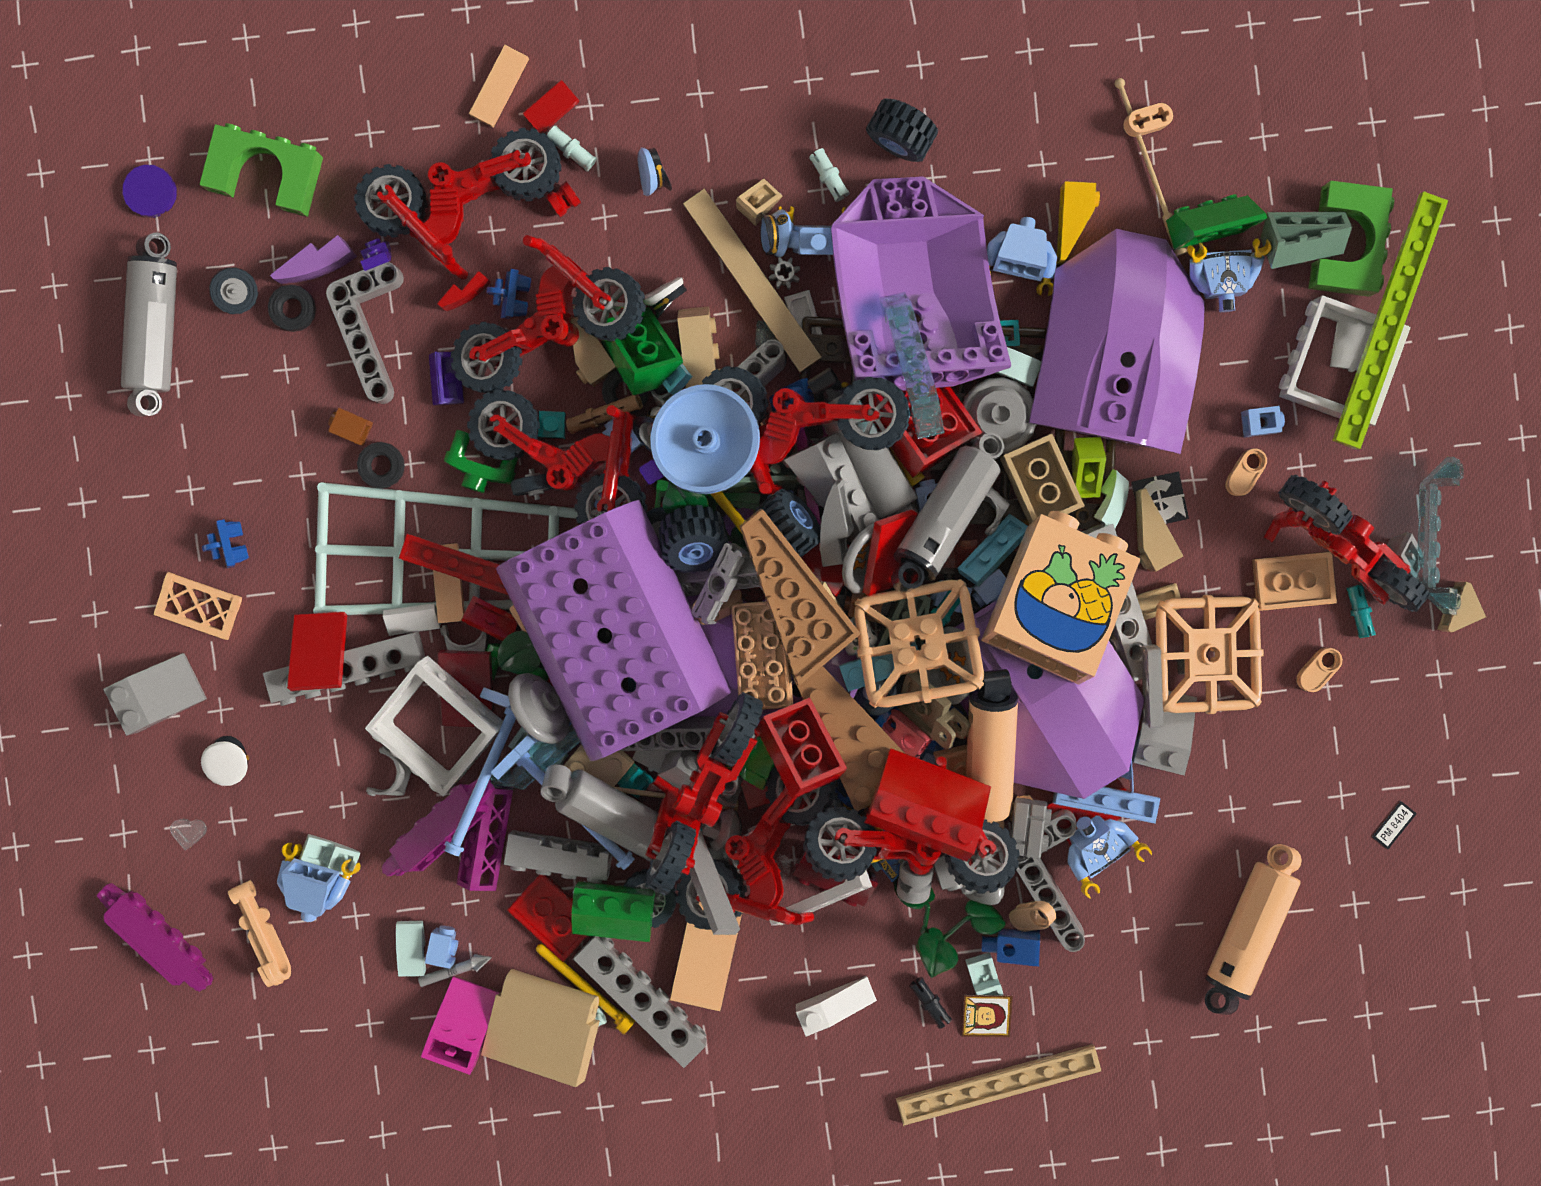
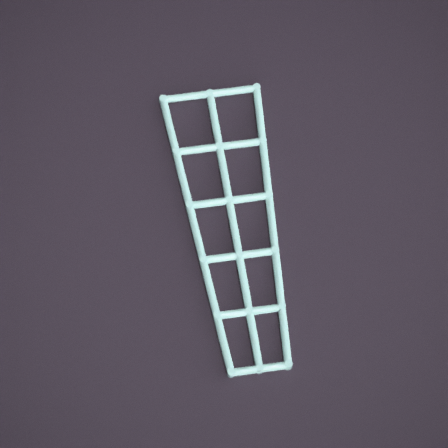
M321 482L317 486L318 516L317 546L315 548V608L313 613L345 612L347 615L383 614V610L435 603L436 606V602L402 603L404 560L399 559V555L404 543L406 501L472 508L471 549H459V551L484 560L507 561L526 551L481 550L482 509L549 516L548 540L559 535V517L576 519L578 517L577 512H575V508ZM329 494L395 500L394 547L327 544ZM327 555L393 557L392 604L325 606ZM470 583L469 601H464L465 611L473 596L479 598V585ZM511 600L486 601L502 610H509L513 606Z

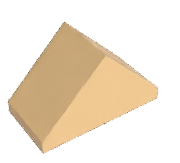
M763 179L736 199V207L756 226L761 221V213L763 212L766 215L778 203L782 195Z
M1455 582L1437 630L1454 632L1486 617L1471 583Z

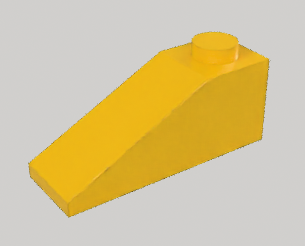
M1065 181L1060 188L1056 265H1062L1067 259L1095 207L1099 206L1100 192L1096 191V183Z

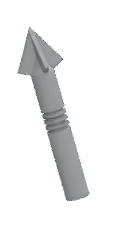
M474 954L471 959L453 965L450 969L443 968L420 976L418 978L419 984L423 987L472 969L477 972L492 957Z

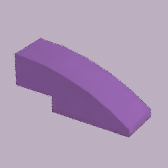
M337 235L321 249L310 243L270 276L280 284L307 281L341 268L356 258L357 255L346 241Z

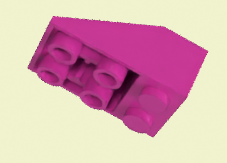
M453 976L421 1057L470 1075L476 1066L482 1050L495 997L499 992Z

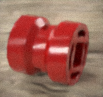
M567 181L561 184L556 192L551 191L545 195L560 218L567 213V209L581 204V201Z

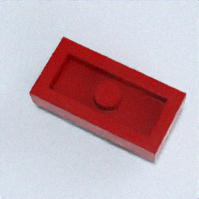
M476 596L471 598L461 621L501 641L513 633L518 625L513 615Z

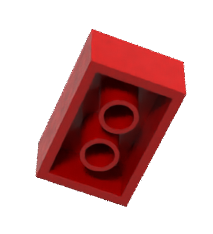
M811 698L763 716L756 727L757 730L761 731L760 737L792 799L838 780L847 770Z

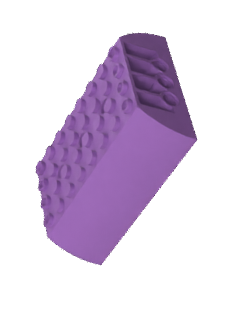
M640 500L605 512L507 560L496 568L590 761L604 758L693 716L717 703L732 692L698 619L692 615V607L674 570L667 566L662 558L660 541ZM578 578H583L588 583V590L584 594L578 593L574 588V583ZM601 628H608L612 632V640L609 643H603L598 638V632ZM631 677L635 680V691L627 692L623 689L622 681L624 678Z

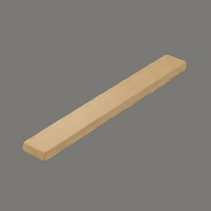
M703 189L684 202V207L777 341L781 342L784 351L799 373H802L822 359L706 190Z
M1091 1044L898 1097L896 1101L904 1126L1101 1072V1067L1095 1046Z

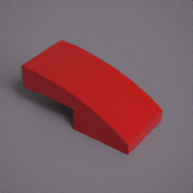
M478 271L462 291L453 284L437 304L445 311L458 308L478 296L491 282Z

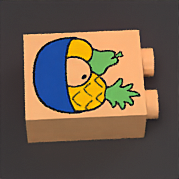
M1050 511L1048 516L1041 514L1027 527L981 641L1079 685L1095 677L1140 558L1126 552L1128 544L1123 539L1107 533H1099L1096 538L1077 530L1079 522L1074 517L1063 512Z

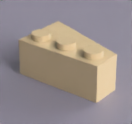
M709 307L678 310L677 320L683 365L693 376L686 384V388L702 385V380L706 376L709 377L711 372L716 370L715 359H720L718 343L713 344L712 333H717L715 317L710 318Z

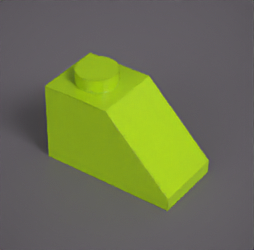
M1101 437L1074 439L1072 474L1073 481L1081 498L1100 497L1106 462Z

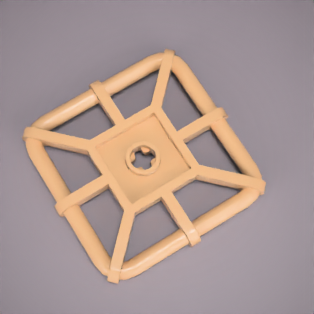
M961 579L958 581L945 580L920 585L918 588L907 593H901L896 590L877 593L857 599L854 603L856 606L854 609L855 625L860 632V635L857 637L859 644L857 656L861 659L865 690L870 700L869 704L874 708L893 707L921 701L931 703L932 699L970 693L977 688L981 689L983 686L984 670L978 642L980 632L979 628H976L970 593L966 583ZM952 590L936 613L917 616L914 597ZM960 597L965 630L944 634L942 619L957 598ZM907 599L910 618L891 621L870 606ZM865 613L888 628L891 644L873 648L869 646ZM916 638L926 641V644L921 646V650L911 646V643ZM967 640L973 675L949 660L947 643ZM892 654L895 669L879 691H876L871 657ZM946 667L967 682L930 689L927 670ZM919 672L922 686L921 691L886 697L901 675Z
M1203 595L1202 598L1161 600L1156 605V645L1161 649L1163 712H1205L1206 714H1215L1217 711L1257 708L1261 704V656H1264V651L1261 649L1259 603L1255 598ZM1242 607V610L1227 628H1215V608ZM1202 608L1204 610V629H1192L1174 609ZM1166 616L1184 634V652L1167 653ZM1249 618L1250 649L1236 650V632ZM1209 648L1210 651L1215 653V656L1211 657L1210 662L1206 658V652ZM1237 657H1250L1251 689L1237 676ZM1184 659L1185 677L1168 696L1167 660ZM1229 680L1245 697V700L1217 701V681ZM1206 681L1205 701L1177 703L1194 682Z

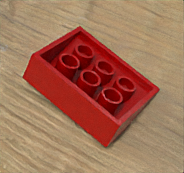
M951 387L901 390L909 403V425L903 433V437L896 441L891 448L911 477L914 478L979 436L982 431ZM873 394L874 406L877 407L885 397ZM868 395L861 398L864 405L869 404ZM888 401L880 411L893 413L890 402ZM884 417L881 423L885 429L890 425L892 418ZM875 424L878 430L882 432L879 426Z
M890 748L864 823L967 862L974 855L991 786Z

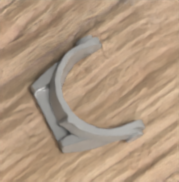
M992 487L983 499L990 503L996 512L994 522L984 532L990 536L996 531L1010 505Z
M442 625L440 628L448 650L485 651L487 648L489 634L483 631L474 643L457 645L450 640L447 625Z
M382 746L379 752L389 756L395 763L397 770L395 782L389 789L379 790L367 787L366 792L371 796H376V794L402 796L405 794L411 770L403 761L395 758L387 747Z

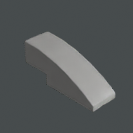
M844 478L838 479L832 486L822 515L820 551L823 567L843 564L848 551L845 537H849L854 530Z

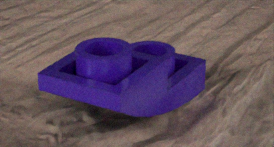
M380 238L366 243V249L360 251L364 259L360 261L364 271L391 261L390 244L388 241L381 243Z

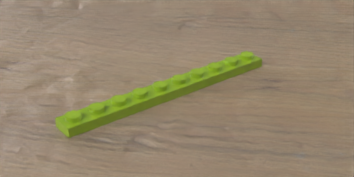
M1422 192L1418 196L1332 440L1336 443L1356 450L1361 449L1448 203L1446 199L1427 192Z

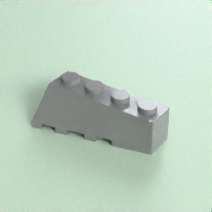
M837 433L820 438L782 460L787 468L790 467L796 474L798 482L805 486L814 496L812 499L818 506H822L823 509L832 486L838 479L844 478L854 530L849 537H845L848 543L853 542L857 535L867 526L880 520Z
M512 830L508 834L504 865L511 866L510 869L515 871H526V868L535 869L536 873L541 875H551V872L561 873V877L566 879H576L577 876L587 877L588 882L602 883V880L607 881L609 877L612 854L600 843Z

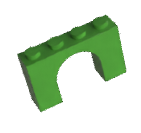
M225 123V127L215 124L200 186L210 192L234 197L239 174L244 163L257 154H272L279 159L283 172L275 205L283 211L308 217L323 157L316 151V147L306 143H301L300 146L293 145L290 140L276 136L275 140L266 138V134L256 130H250V133L243 132L240 127Z
M1329 181L1322 186L1319 212H1346L1348 217L1355 219L1364 229L1366 248L1360 259L1354 262L1321 258L1313 262L1309 289L1367 297L1379 293L1384 284L1382 267L1388 255L1385 244L1391 231V224L1388 221L1389 214L1394 207L1393 188Z

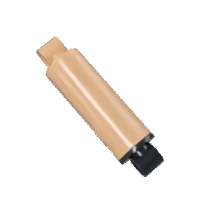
M1007 669L984 671L983 686L981 689L977 688L969 694L968 721L971 726L967 737L966 777L991 786L984 819H987V822L990 823L993 821L1000 824L999 827L1004 829V819L1008 818L1012 812L1018 695L1012 689L1009 671Z
M1282 844L1274 845L1267 854L1269 864L1256 862L1205 977L1206 981L1215 986L1208 990L1205 995V1005L1213 1013L1231 1015L1238 1009V997L1245 1000H1250L1300 886V880L1291 876V873L1299 869L1302 861L1301 855L1294 848ZM1287 852L1288 861L1282 865L1280 858L1282 854ZM1223 994L1226 1002L1221 1008L1218 1000Z

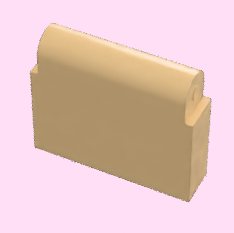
M511 969L504 981L502 992L495 997L481 1055L577 1087L585 1081L600 1022L595 1019L599 997Z

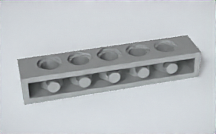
M1099 524L1082 531L1094 538L1099 533L1117 536L1113 524ZM1131 582L1109 642L1135 682L1142 679L1143 653L1141 646L1152 645L1133 583ZM1124 623L1125 630L1122 633L1121 626ZM1132 647L1133 653H1132V656L1130 657V655H1129V650H1130V648Z
M419 632L344 651V663L351 667V674L348 677L342 676V688H331L330 692L346 689L345 683L353 681L355 686L371 682L370 677L379 675L380 679L395 676V670L404 668L405 673L411 671L419 661L425 658ZM394 649L398 650L401 654V660L398 664L391 660V652ZM369 656L373 657L376 661L374 670H370L366 666V659ZM289 666L263 673L270 702L280 701L281 706L296 702L295 697L305 695L306 699L320 696V690H323L290 691L287 688Z
M593 936L576 953L573 959L685 1068L706 1047L707 1039L705 1038L706 1033L697 1024L693 1026L687 1020L688 1016L679 1006L675 1008L668 1001L670 999L669 996L661 988L656 989L650 983L651 979L644 971L635 969L632 966L633 961L624 952L620 954L613 947L615 944L611 938ZM602 956L609 957L612 960V965L608 967L603 966L599 958ZM625 974L629 976L631 982L626 985L621 984L617 977ZM643 992L648 995L649 1000L647 1002H639L636 999V994ZM656 1011H663L667 1014V1018L665 1020H658L655 1018L654 1013ZM681 1029L685 1032L686 1036L676 1038L672 1031Z

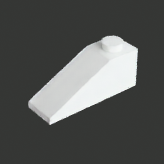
M865 976L796 1004V1013L805 1036H809L831 1027L877 1000L868 977Z

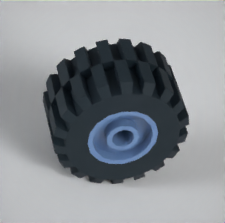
M887 98L881 100L866 127L867 134L877 145L894 156L912 162L923 161L938 134L936 125L923 112L905 102Z
M778 490L753 511L754 514L760 508L763 509L800 557L820 543L821 529L813 512L798 496L788 490Z
M689 505L683 509H675L674 513L667 514L665 516L666 519L661 521L659 527L661 552L665 564L673 570H680L682 573L708 571L709 568H713L723 546L728 543L725 522L720 513L713 511L711 507L703 508L702 505L691 507Z

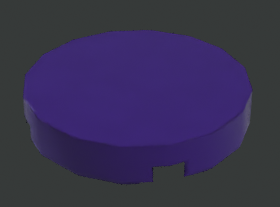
M141 165L127 174L123 183V197L126 204L135 213L144 217L156 218L165 211L168 212L175 203L177 188L171 176L164 169L155 165Z

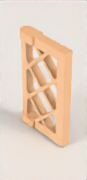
M168 572L162 585L154 615L228 640L242 602V597ZM174 582L185 585L187 589L175 595L172 587ZM196 589L208 593L211 598L199 603L193 590ZM189 592L195 606L183 611L177 597ZM220 597L231 601L229 609L223 612L217 598ZM173 600L179 614L165 610L169 601ZM213 600L219 614L207 620L201 606ZM197 608L203 622L186 618L185 614ZM221 617L224 625L221 630L210 626L209 622Z

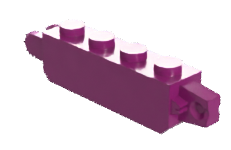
M477 780L470 785L460 784L455 786L444 801L436 803L426 817L414 823V828L411 831L401 835L396 840V844L389 850L392 855L381 867L386 876H402L405 872L424 871L445 852L446 846L444 844L446 841L451 842ZM490 780L468 830L488 813L486 800L495 790Z
M112 883L107 884L97 894V897L108 910L104 914V922L171 985H181L186 982L191 988H194L193 990L200 992L212 984L214 978L212 973H209V970L203 966L206 959L202 957V952L197 947L188 944L183 939V934L179 930L171 928L165 922V918L161 913L152 910L146 904L143 896L133 891L125 893Z

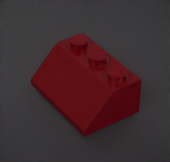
M803 848L792 870L793 875L796 876L795 880L807 886L813 883L820 887L819 891L821 892L846 881V879H843L842 882H836L833 878L828 880L822 877L823 874L819 871L816 873L812 869L813 865L811 862H807L805 857L806 851ZM832 856L833 859L839 860L837 856ZM866 870L872 887L844 898L842 901L854 907L857 904L864 906L878 885L875 873Z

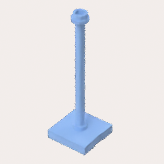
M485 687L480 697L506 708L504 711L506 716L451 842L446 841L444 844L446 846L444 851L455 856H459L465 849L461 847L462 841L492 775L490 772L495 768L516 720L511 710L508 696Z
M528 734L490 773L498 780L515 764L519 767L522 765L542 785L545 773L529 758L531 755L528 753L538 740ZM583 826L619 861L616 864L618 868L621 867L625 870L634 861L630 851L625 853L615 842Z

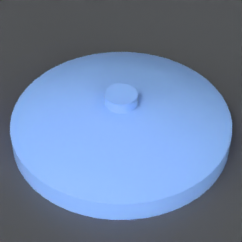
M696 385L679 391L661 407L655 417L651 430V450L657 467L674 485L692 493L712 494L732 487L749 472L758 454L760 432L754 413L739 395L717 385Z

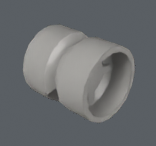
M901 859L896 890L898 896L907 903L920 904L925 902L930 896L934 866L927 874L919 875L910 869L907 860Z

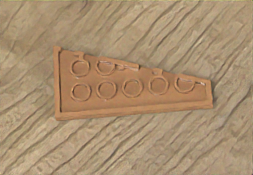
M760 508L740 525V529L796 684L800 686L857 638L860 632L764 510Z
M822 666L800 686L797 685L803 700L811 698L842 757L847 770L842 774L840 780L853 808L859 811L871 805L890 748L900 752L903 751Z

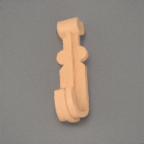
M249 880L229 890L228 895L234 904L239 905L243 916L239 919V925L242 929L249 930L247 936L261 964L257 970L267 987L276 986L289 979L291 976V965L273 925L266 922L270 917L268 909L258 907L254 898L256 896V889L253 882Z

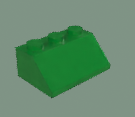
M1237 194L1222 198V202L1214 204L1213 200L1198 204V208L1190 209L1189 206L1178 208L1173 211L1174 215L1168 218L1166 223L1173 248L1177 250L1190 245L1193 246L1245 233L1267 219V215L1248 195L1237 198Z
M650 307L645 308V312H642L641 317L643 319L640 324L635 326L636 330L632 334H626V338L621 340L618 338L615 341L601 340V344L633 396L657 389L683 363L682 357ZM614 317L608 318L607 323L614 321Z
M578 881L574 887L571 913L572 934L650 942L655 891L652 889Z

